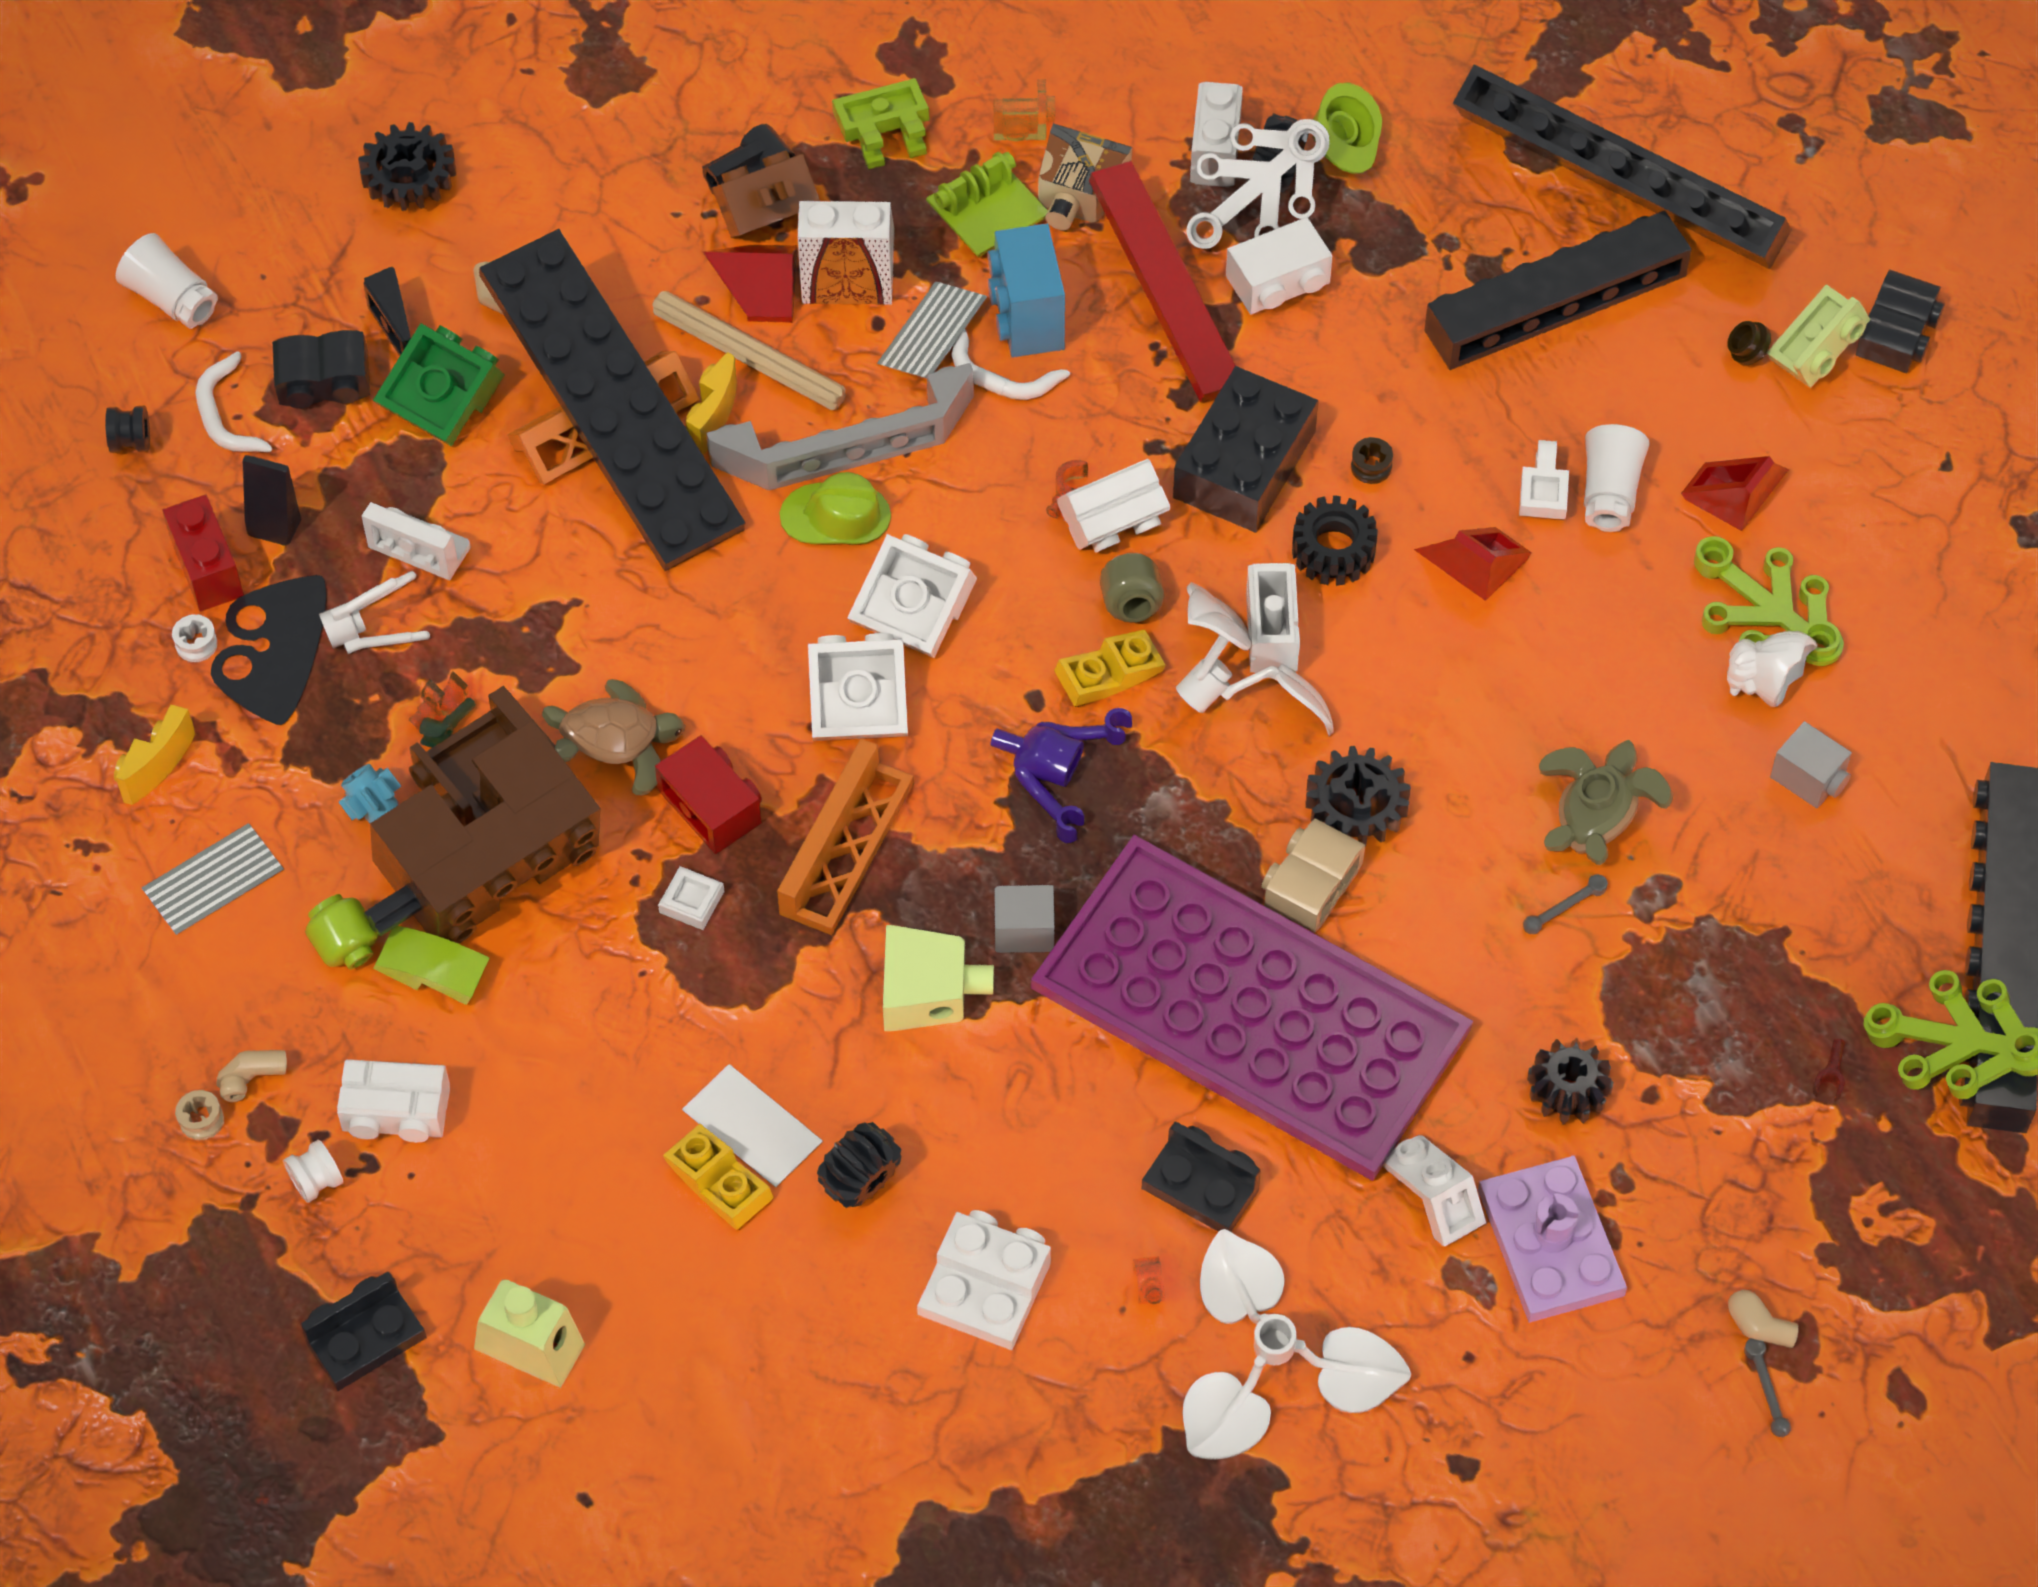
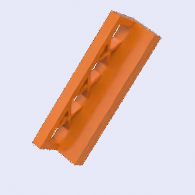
M662 351L643 361L657 384L666 376L674 374L684 395L670 403L675 412L700 400L676 351ZM561 406L507 434L514 450L524 451L540 484H545L593 458L586 445L576 441L578 432ZM571 428L568 438L559 435ZM550 439L565 443L566 446L561 463L547 470L535 447ZM574 447L583 449V451L572 456Z
M860 739L777 890L779 915L829 935H833L914 784L913 775L879 763L877 744L864 739ZM875 777L898 786L893 796L873 802L868 790ZM864 799L866 805L860 806ZM884 811L880 818L878 813ZM871 815L875 824L873 833L853 840L848 830L850 823ZM844 837L845 843L840 844L842 838ZM864 849L861 855L859 856L858 850ZM850 853L855 863L852 872L832 878L827 867L830 860ZM823 875L825 881L819 882ZM843 887L840 894H838L837 889ZM830 891L834 905L827 917L805 909L811 897Z

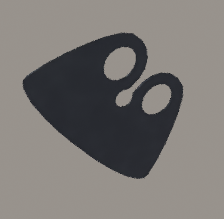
M320 575L299 577L254 590L235 600L229 606L226 613L225 622L228 631L233 636L250 641L266 638L270 642V646L267 650L260 652L255 650L254 647L247 645H234L223 649L212 663L211 676L213 681L227 696L239 705L276 725L284 724L296 709L311 672L323 625L319 614L325 612L326 585L323 577ZM251 605L262 608L266 614V620L263 625L254 630H245L238 626L236 615L242 608ZM233 655L246 656L252 663L251 672L240 680L229 679L222 672L224 661Z

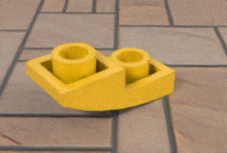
M729 352L716 364H711L704 370L699 381L702 403L695 404L686 418V429L702 455L708 451L707 432L715 431L725 426L734 404L737 376L735 356Z
M1144 629L1105 638L1098 651L1059 659L1054 672L1074 707L1104 699L1134 687L1162 672L1166 665Z
M171 704L163 721L158 720L152 730L150 743L134 738L127 755L123 754L118 759L114 771V780L118 784L124 803L133 805L155 789L171 773L189 748L196 733L187 708Z
M698 1124L663 1155L665 1161L675 1173L711 1209L736 1230L774 1198L770 1186L736 1160L733 1149L701 1124Z

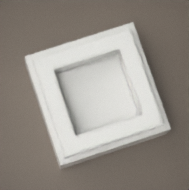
M680 866L658 904L659 913L704 930L724 893V883Z

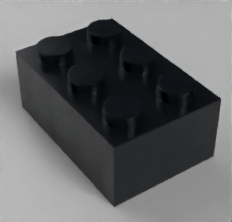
M1235 366L1174 466L1173 498L1256 533L1316 432L1318 400Z

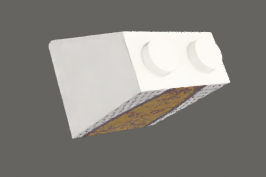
M799 201L798 250L802 304L892 305L894 223L891 203Z

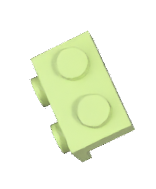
M1826 284L1767 351V355L1771 361L1811 388L1819 378L1825 377L1832 370L1837 357L1844 349L1862 336L1870 318L1860 301L1854 297L1848 300Z

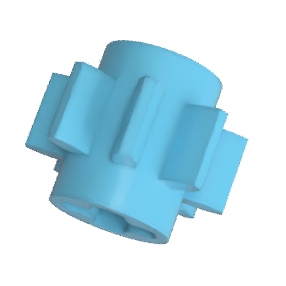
M367 764L353 772L341 783L346 796L339 801V804L351 820L355 818L360 820L365 817L370 824L399 804L394 797V791L400 788L401 785L389 768L384 770L380 768L375 771L371 764Z

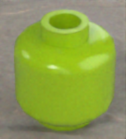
M336 894L316 905L308 914L311 920L305 929L306 936L323 962L329 967L346 964L348 969L352 970L367 962L374 955L371 947L377 941L379 934L375 933L370 927L369 921L364 916L366 910L357 898H343L341 894Z

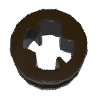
M1375 437L1364 438L1358 441L1352 451V474L1358 480L1368 484H1376L1386 480L1391 474L1392 447L1386 441ZM1369 456H1375L1379 458V462L1376 460L1375 465H1369L1365 463V459L1368 461Z

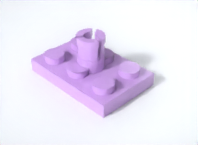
M1575 1155L1479 1181V1195L1529 1323L1625 1296L1627 1290L1626 1283Z

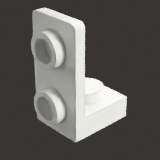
M1417 1135L1412 1139L1402 1141L1385 1160L1383 1167L1422 1198L1433 1237L1444 1247L1486 1224L1473 1175L1424 1136Z

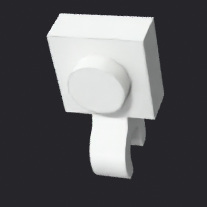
M1538 440L1535 468L1523 467L1519 516L1553 519L1566 518L1569 470L1555 469L1557 441Z

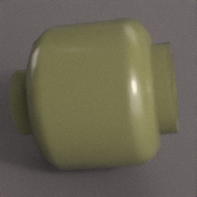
M1126 553L1113 558L1102 569L1099 582L1107 611L1114 618L1124 622H1140L1154 615L1162 606L1164 590L1157 565L1149 557L1140 553Z

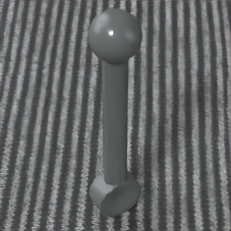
M1593 875L1589 878L1588 885L1539 916H1528L1523 922L1525 932L1533 935L1537 934L1544 923L1588 896L1603 895L1608 885L1606 878L1602 875Z
M1749 1339L1746 1342L1744 1353L1746 1357L1754 1361L1773 1418L1771 1431L1777 1437H1785L1791 1431V1423L1782 1415L1763 1358L1766 1345L1763 1341Z

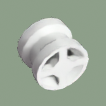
M319 1139L309 1145L306 1153L300 1156L290 1155L283 1159L287 1173L307 1203L316 1199L318 1192L325 1187L335 1188L344 1182L335 1161Z

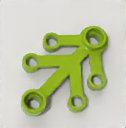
M1710 536L1698 543L1694 557V565L1698 572L1708 579L1720 578L1754 605L1727 606L1722 602L1709 603L1705 607L1702 616V626L1707 632L1722 634L1728 630L1730 625L1781 626L1786 631L1806 633L1816 643L1826 647H1817L1811 651L1806 657L1807 663L1816 666H1826L1839 659L1843 651L1844 642L1838 628L1827 621L1826 599L1829 584L1823 577L1810 575L1801 582L1799 599L1807 606V622L1793 611L1790 580L1793 556L1790 551L1785 548L1775 547L1770 549L1765 556L1763 569L1766 575L1771 578V594L1732 563L1734 551L1727 540L1717 536ZM1706 560H1715L1718 563H1710ZM1771 561H1782L1785 566H1775ZM1815 588L1818 589L1821 593L1811 594L1807 591V589ZM1719 615L1724 620L1714 621L1709 616ZM1748 630L1741 634L1739 641L1749 639L1755 643L1758 641L1762 642L1771 635H1764L1757 630Z
M1942 970L1935 973L1930 979L1929 987L1934 999L1938 1003L1944 1004L1957 1026L1903 1016L1899 1008L1887 1003L1874 1005L1865 1015L1864 1027L1870 1041L1878 1047L1890 1048L1896 1046L1904 1038L1947 1046L1926 1058L1920 1055H1910L1900 1062L1898 1072L1903 1084L1907 1088L1921 1089L1930 1082L1931 1078L1950 1069L1946 1075V1082L1951 1094L1958 1099H1968L1974 1096L1980 1087L2011 1071L2022 1076L2038 1075V1028L2024 1027L2010 1005V996L2005 984L2000 980L1989 979L1981 983L1977 989V997L1981 1008L1988 1013L1994 1014L2005 1035L1984 1031L1962 996V986L1958 976L1950 970ZM1943 984H1954L1948 991L1938 990ZM1990 993H2001L2000 997L1996 1000H1986ZM1884 1018H1891L1885 1024H1876L1878 1021ZM2034 1046L2029 1052H2019L2023 1047ZM1980 1052L1996 1055L1975 1068L1966 1064H1960ZM1911 1069H1923L1917 1076H1907ZM1968 1077L1971 1079L1964 1086L1955 1085L1956 1081L1960 1078Z

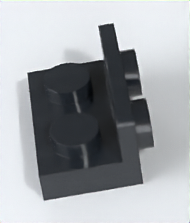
M1174 1122L1168 1131L1167 1144L1142 1179L1141 1189L1218 1232L1221 1229L1232 1232L1259 1191L1261 1170L1245 1153L1238 1150L1229 1151L1214 1143L1206 1132L1197 1127H1185L1178 1122Z
M389 1271L379 1277L372 1276L362 1280L354 1287L352 1293L335 1303H326L317 1307L310 1313L307 1320L301 1323L307 1346L337 1391H340L427 1338L424 1328L399 1293L396 1281Z

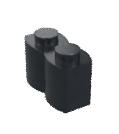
M1889 269L1869 313L1870 321L1866 324V328L1859 339L1855 356L1908 373L1913 361L1921 363L1930 341V337L1924 335L1928 326L1936 329L1945 303L1937 301L1941 287Z
M341 330L329 332L319 337L294 335L272 342L274 388L279 405L306 408L323 400L348 404L370 395L368 348L363 332Z

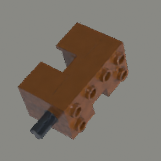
M533 720L472 758V763L480 772V789L473 792V798L485 811V814L463 827L432 784L370 823L372 861L396 891L364 912L370 927L379 936L384 935L414 915L426 933L459 944L477 929L476 925L500 910L499 899L534 877L541 884L570 864L579 866L585 863L596 853V847L599 846L601 808Z

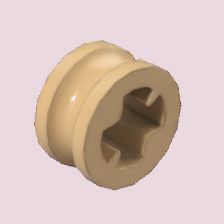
M194 1090L185 1094L176 1105L175 1115L182 1132L194 1140H206L215 1136L224 1124L223 1111L217 1097L211 1092ZM206 1107L209 1117L205 1118L202 1115L201 1122H193L190 1113L194 1111L198 1114L197 1108Z

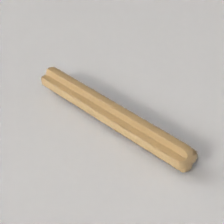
M661 291L657 298L654 299L652 304L654 315L725 353H731L739 361L830 410H837L841 403H843L846 397V389L843 385L668 291Z

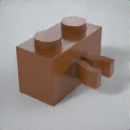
M787 150L762 159L765 168L749 173L745 165L721 174L724 183L712 187L731 238L799 213V201H820L803 154L790 158Z

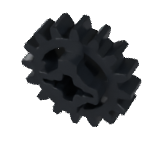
M409 122L406 130L399 131L398 127L393 124L390 125L391 134L385 136L377 131L374 133L376 144L365 143L363 145L365 156H361L358 159L363 188L369 189L372 200L382 196L384 207L386 208L392 206L394 202H400L401 210L406 211L409 203L416 202L417 206L422 209L425 208L424 199L428 197L437 202L441 200L439 188L444 190L452 188L451 177L456 176L457 173L452 145H446L443 133L432 136L431 126L429 125L423 127L421 131H415L414 123Z
M1355 746L1349 747L1348 756L1342 757L1336 750L1331 751L1330 763L1327 764L1318 760L1315 767V775H1309L1307 779L1306 791L1308 792H1306L1305 806L1308 809H1312L1311 822L1314 819L1325 822V824L1350 837H1357L1359 842L1365 844V847L1368 836L1371 835L1379 842H1384L1386 828L1398 832L1400 830L1401 818L1408 815L1410 803L1408 800L1411 787L1410 784L1404 783V769L1397 768L1391 770L1392 757L1387 755L1379 761L1375 759V748L1371 747L1366 751L1365 756L1358 755Z

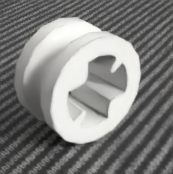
M199 614L182 617L174 625L172 638L176 651L183 660L201 662L214 654L217 649L218 640L213 624L207 617ZM195 633H202L203 637L197 638L194 644L187 642V639L194 638Z

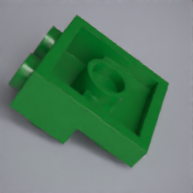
M420 323L373 401L410 424L452 446L473 411L476 410L482 413L505 374L496 367L499 359L485 349L476 345L470 351L460 345L463 339L451 330L439 325L437 330L434 331Z

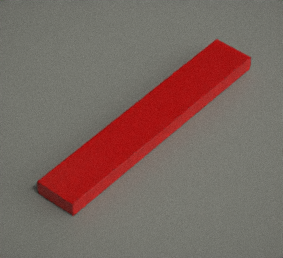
M1132 161L1091 172L1089 183L1200 403L1216 398L1236 365Z

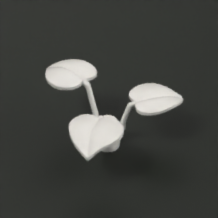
M1190 582L1187 585V591L1190 596L1188 601V624L1208 628L1219 634V637L1207 656L1176 686L1179 695L1192 708L1200 713H1204L1220 695L1229 700L1236 692L1265 678H1272L1277 680L1285 690L1312 710L1324 722L1330 736L1334 732L1330 711L1322 696L1308 681L1283 664L1278 668L1269 666L1229 685L1228 680L1232 677V673L1218 657L1229 641L1245 651L1250 649L1251 642L1248 638L1247 627L1237 613L1227 604L1214 597L1201 586Z
M1221 1229L1214 1237L1205 1254L1201 1269L1200 1293L1202 1301L1208 1312L1221 1323L1233 1324L1248 1315L1250 1320L1257 1324L1254 1333V1350L1257 1357L1244 1386L1235 1376L1229 1373L1214 1372L1202 1376L1190 1387L1183 1404V1423L1187 1451L1191 1455L1204 1459H1224L1239 1455L1254 1447L1268 1429L1271 1409L1264 1398L1251 1393V1391L1254 1389L1266 1364L1281 1365L1287 1362L1294 1352L1302 1355L1313 1366L1323 1368L1318 1378V1387L1321 1395L1332 1407L1347 1413L1366 1412L1379 1406L1410 1380L1411 1371L1402 1356L1385 1340L1367 1330L1354 1327L1331 1331L1323 1341V1358L1317 1357L1306 1347L1303 1340L1296 1339V1329L1289 1318L1281 1314L1259 1315L1257 1311H1267L1273 1308L1282 1296L1284 1274L1274 1256L1264 1248L1248 1242L1226 1229Z

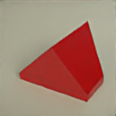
M746 245L703 252L747 315L748 322H793L797 246Z
M1770 456L1705 462L1681 494L1686 501L1742 531L1789 469L1774 463Z
M1496 527L1459 530L1454 539L1413 549L1485 601L1527 561L1532 553Z

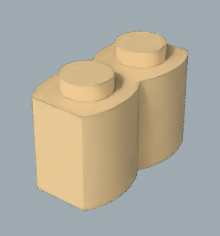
M1314 819L1305 830L1299 827L1287 845L1286 853L1289 855L1281 865L1276 862L1273 863L1263 879L1262 888L1266 890L1264 906L1315 933L1325 922L1339 897L1346 891L1363 864L1365 844L1317 819Z

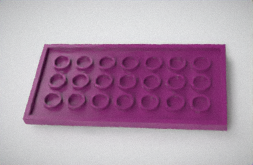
M1136 835L1132 836L1031 979L1032 990L1372 1181L1471 1031L1473 1023L1471 1019Z

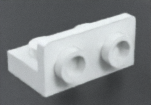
M370 502L362 514L368 548L447 580L452 578L471 548L469 539L449 532L439 525L430 524L407 515L397 508H384Z

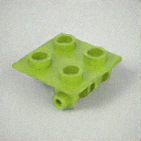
M1000 152L994 153L992 159L983 163L982 166L975 164L971 167V172L967 170L961 172L959 178L948 184L942 183L938 186L936 193L926 198V201L978 258L995 248V231L1033 226L1044 220L1048 212L1011 171V169L1016 167V162L1009 152L1003 154Z

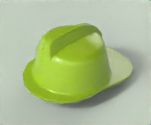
M1338 83L1327 90L1313 120L1321 123L1329 135V148L1324 157L1343 171L1351 174L1363 173L1372 167L1376 158L1382 128L1380 109L1372 95L1362 87L1352 83Z
M851 472L837 473L828 477L824 482L807 484L792 491L783 501L779 513L781 526L786 533L799 542L810 544H867L879 539L888 529L891 520L890 507L883 495L876 491L867 479Z

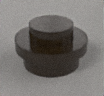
M1744 321L1739 323L1731 331L1727 341V347L1731 352L1732 358L1744 366L1754 364L1766 355L1771 342L1770 330L1760 322Z

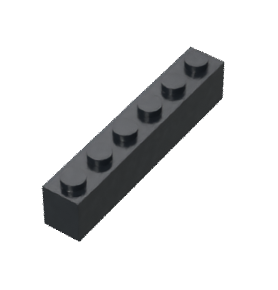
M1666 211L1649 217L1642 216L1629 225L1611 232H1601L1591 240L1576 246L1560 248L1552 255L1532 263H1522L1512 271L1492 279L1484 278L1469 288L1454 294L1439 296L1433 302L1427 304L1424 331L1449 370H1452L1686 277L1692 249Z

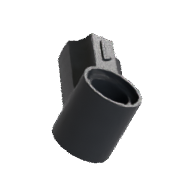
M760 124L747 132L739 147L702 167L703 177L710 191L715 196L712 187L724 183L721 174L745 165L749 173L765 168L762 159L785 150H787L790 158L796 156V154L772 126Z

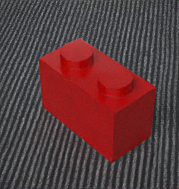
M207 494L162 509L172 545L199 611L210 609L243 596L244 593L235 561Z
M702 735L655 765L658 791L715 855L762 824L760 812L762 797L757 787L748 778L742 780L734 772L732 762L725 751L719 746L713 748Z

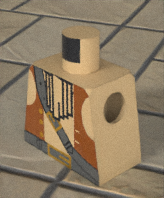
M1053 123L1038 180V200L1046 209H1049L1045 216L1047 223L1055 229L1067 230L1071 226L1074 217L1091 223L1099 221L1104 211L1089 183L1091 172L1132 161V147Z

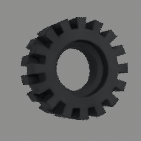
M1333 495L1332 503L1327 504L1324 496L1317 498L1316 508L1309 502L1304 506V513H1298L1293 530L1292 555L1293 559L1297 558L1296 566L1300 571L1307 567L1306 577L1311 580L1319 574L1321 575L1320 584L1328 585L1329 578H1336V586L1345 585V576H1349L1350 580L1354 582L1359 579L1360 571L1366 574L1370 570V564L1374 562L1378 529H1376V520L1374 516L1368 517L1369 509L1364 505L1356 510V500L1349 498L1345 505L1340 503L1341 496ZM1326 532H1339L1350 537L1352 544L1343 549H1330L1318 543L1317 537Z

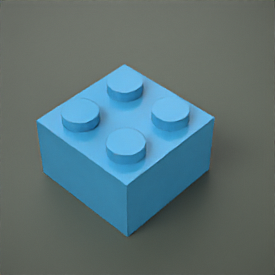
M1049 224L995 231V250L987 252L991 278H988V289L991 304L998 305L1000 313L996 314L999 340H1008L1011 358L1065 350V292Z

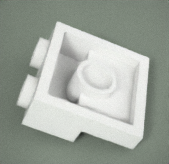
M887 534L847 618L851 623L872 632L891 633L894 640L903 639V645L934 658L952 619L958 620L977 577L969 569L971 563L956 554L945 551L943 557L927 551L929 545L916 537L904 534L900 540Z
M873 633L865 635V641L846 642L845 636L828 635L819 637L817 644H808L813 741L908 736L903 639L894 640L891 633Z
M972 1210L969 1216L956 1212L938 1250L936 1267L917 1305V1315L1012 1350L1051 1265V1247L1045 1245L1044 1237L1034 1230L1018 1228L1016 1233L997 1227L998 1221L986 1212Z

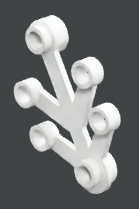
M1302 119L1292 124L1288 131L1255 129L1248 123L1236 125L1230 135L1231 143L1236 149L1246 151L1254 145L1284 149L1270 162L1225 159L1212 152L1200 156L1196 169L1199 176L1205 180H1214L1219 176L1249 178V180L1211 213L1200 212L1190 219L1187 225L1189 241L1201 249L1215 246L1221 239L1222 227L1261 193L1260 223L1255 229L1254 237L1259 236V232L1264 226H1271L1274 229L1280 228L1278 226L1281 176L1294 164H1296V190L1289 200V211L1298 219L1311 216L1315 210V200L1312 196L1314 163L1321 160L1329 148V135L1321 123L1312 119ZM1246 128L1251 131L1253 139L1250 144L1240 145L1237 143L1235 134L1239 129ZM1304 133H1311L1316 139L1315 146L1310 150H1304L1298 144L1299 137ZM1213 158L1218 162L1219 168L1215 174L1208 175L1202 171L1201 163L1204 159ZM1301 196L1308 198L1311 204L1309 211L1302 214L1296 212L1293 208L1295 199ZM1202 221L1211 223L1214 228L1213 234L1208 238H1202L1197 234L1196 227Z

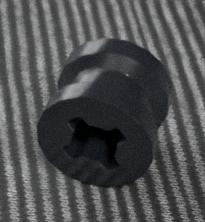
M135 406L131 411H122L118 407H108L105 417V429L109 452L120 453L124 448L134 447L138 452L148 451L150 446V425L146 406Z

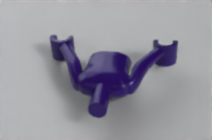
M1115 708L1110 710L1105 716V724L1065 726L1052 722H1040L1032 727L1024 738L998 728L993 733L990 745L1015 755L1013 765L1018 781L1056 821L1057 837L1064 843H1072L1077 839L1076 829L1066 826V824L1084 825V814L1076 806L1062 807L1037 779L1066 787L1083 753L1084 743L1080 740L1106 738L1113 745L1122 744L1126 739V734L1121 728H1116L1115 726L1132 727V716L1126 709Z

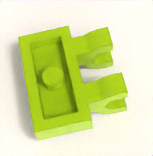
M916 78L832 100L833 113L845 142L859 139L868 169L885 165V159L880 149L884 147L880 133L898 128L902 131L904 144L910 158L927 154V148L922 138L926 136L922 122L929 121V108Z

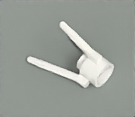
M410 571L399 578H390L348 603L320 613V619L333 649L345 645L347 653L350 654L363 648L428 640L430 638L428 631L359 638L358 635L366 631L359 610L413 581L416 578V573Z

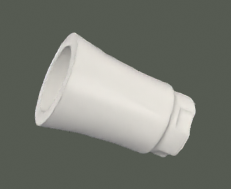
M156 233L144 235L135 241L124 253L116 269L115 277L118 284L141 295L163 310L172 319L181 321L190 329L205 323L214 312V307L218 301L217 294L208 288L207 283L185 265Z
M1618 424L1600 425L1590 429L1585 435L1587 457L1584 505L1586 507L1585 521L1589 526L1596 527L1601 531L1618 532L1623 527L1630 525L1631 513L1635 509L1640 474L1650 442L1644 433L1635 428Z

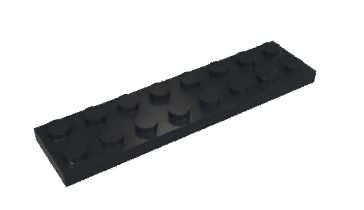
M560 229L479 267V276L664 571L744 531L746 522Z

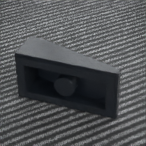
M388 267L364 278L363 285L368 309L400 356L410 341L411 336L394 267Z
M245 455L242 462L244 516L247 534L251 537L276 544L288 545L301 521L289 467Z

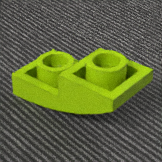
M396 926L391 929L373 969L415 990H418L421 984H424L467 1005L479 983L489 957L442 937L407 927Z

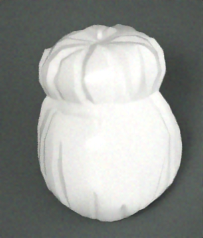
M1784 631L1772 634L1762 642L1758 641L1756 643L1749 639L1740 640L1729 653L1727 681L1730 686V693L1734 696L1740 690L1747 695L1756 693L1766 704L1771 707H1777L1782 703L1788 686L1803 676L1806 657L1817 648L1816 641L1800 631Z

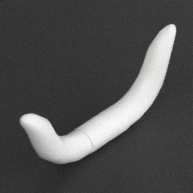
M966 329L958 337L952 349L951 356L955 367L971 363L973 383L975 385L1011 399L1028 400L1040 397L1070 376L1069 371L1060 369L1050 371L1033 382L1018 383L980 368L968 356L969 337Z
M236 351L229 357L207 368L198 379L195 396L203 425L209 437L218 446L236 452H271L272 447L268 442L257 437L234 435L228 432L222 424L213 396V389L219 380L234 371L239 364L241 352Z

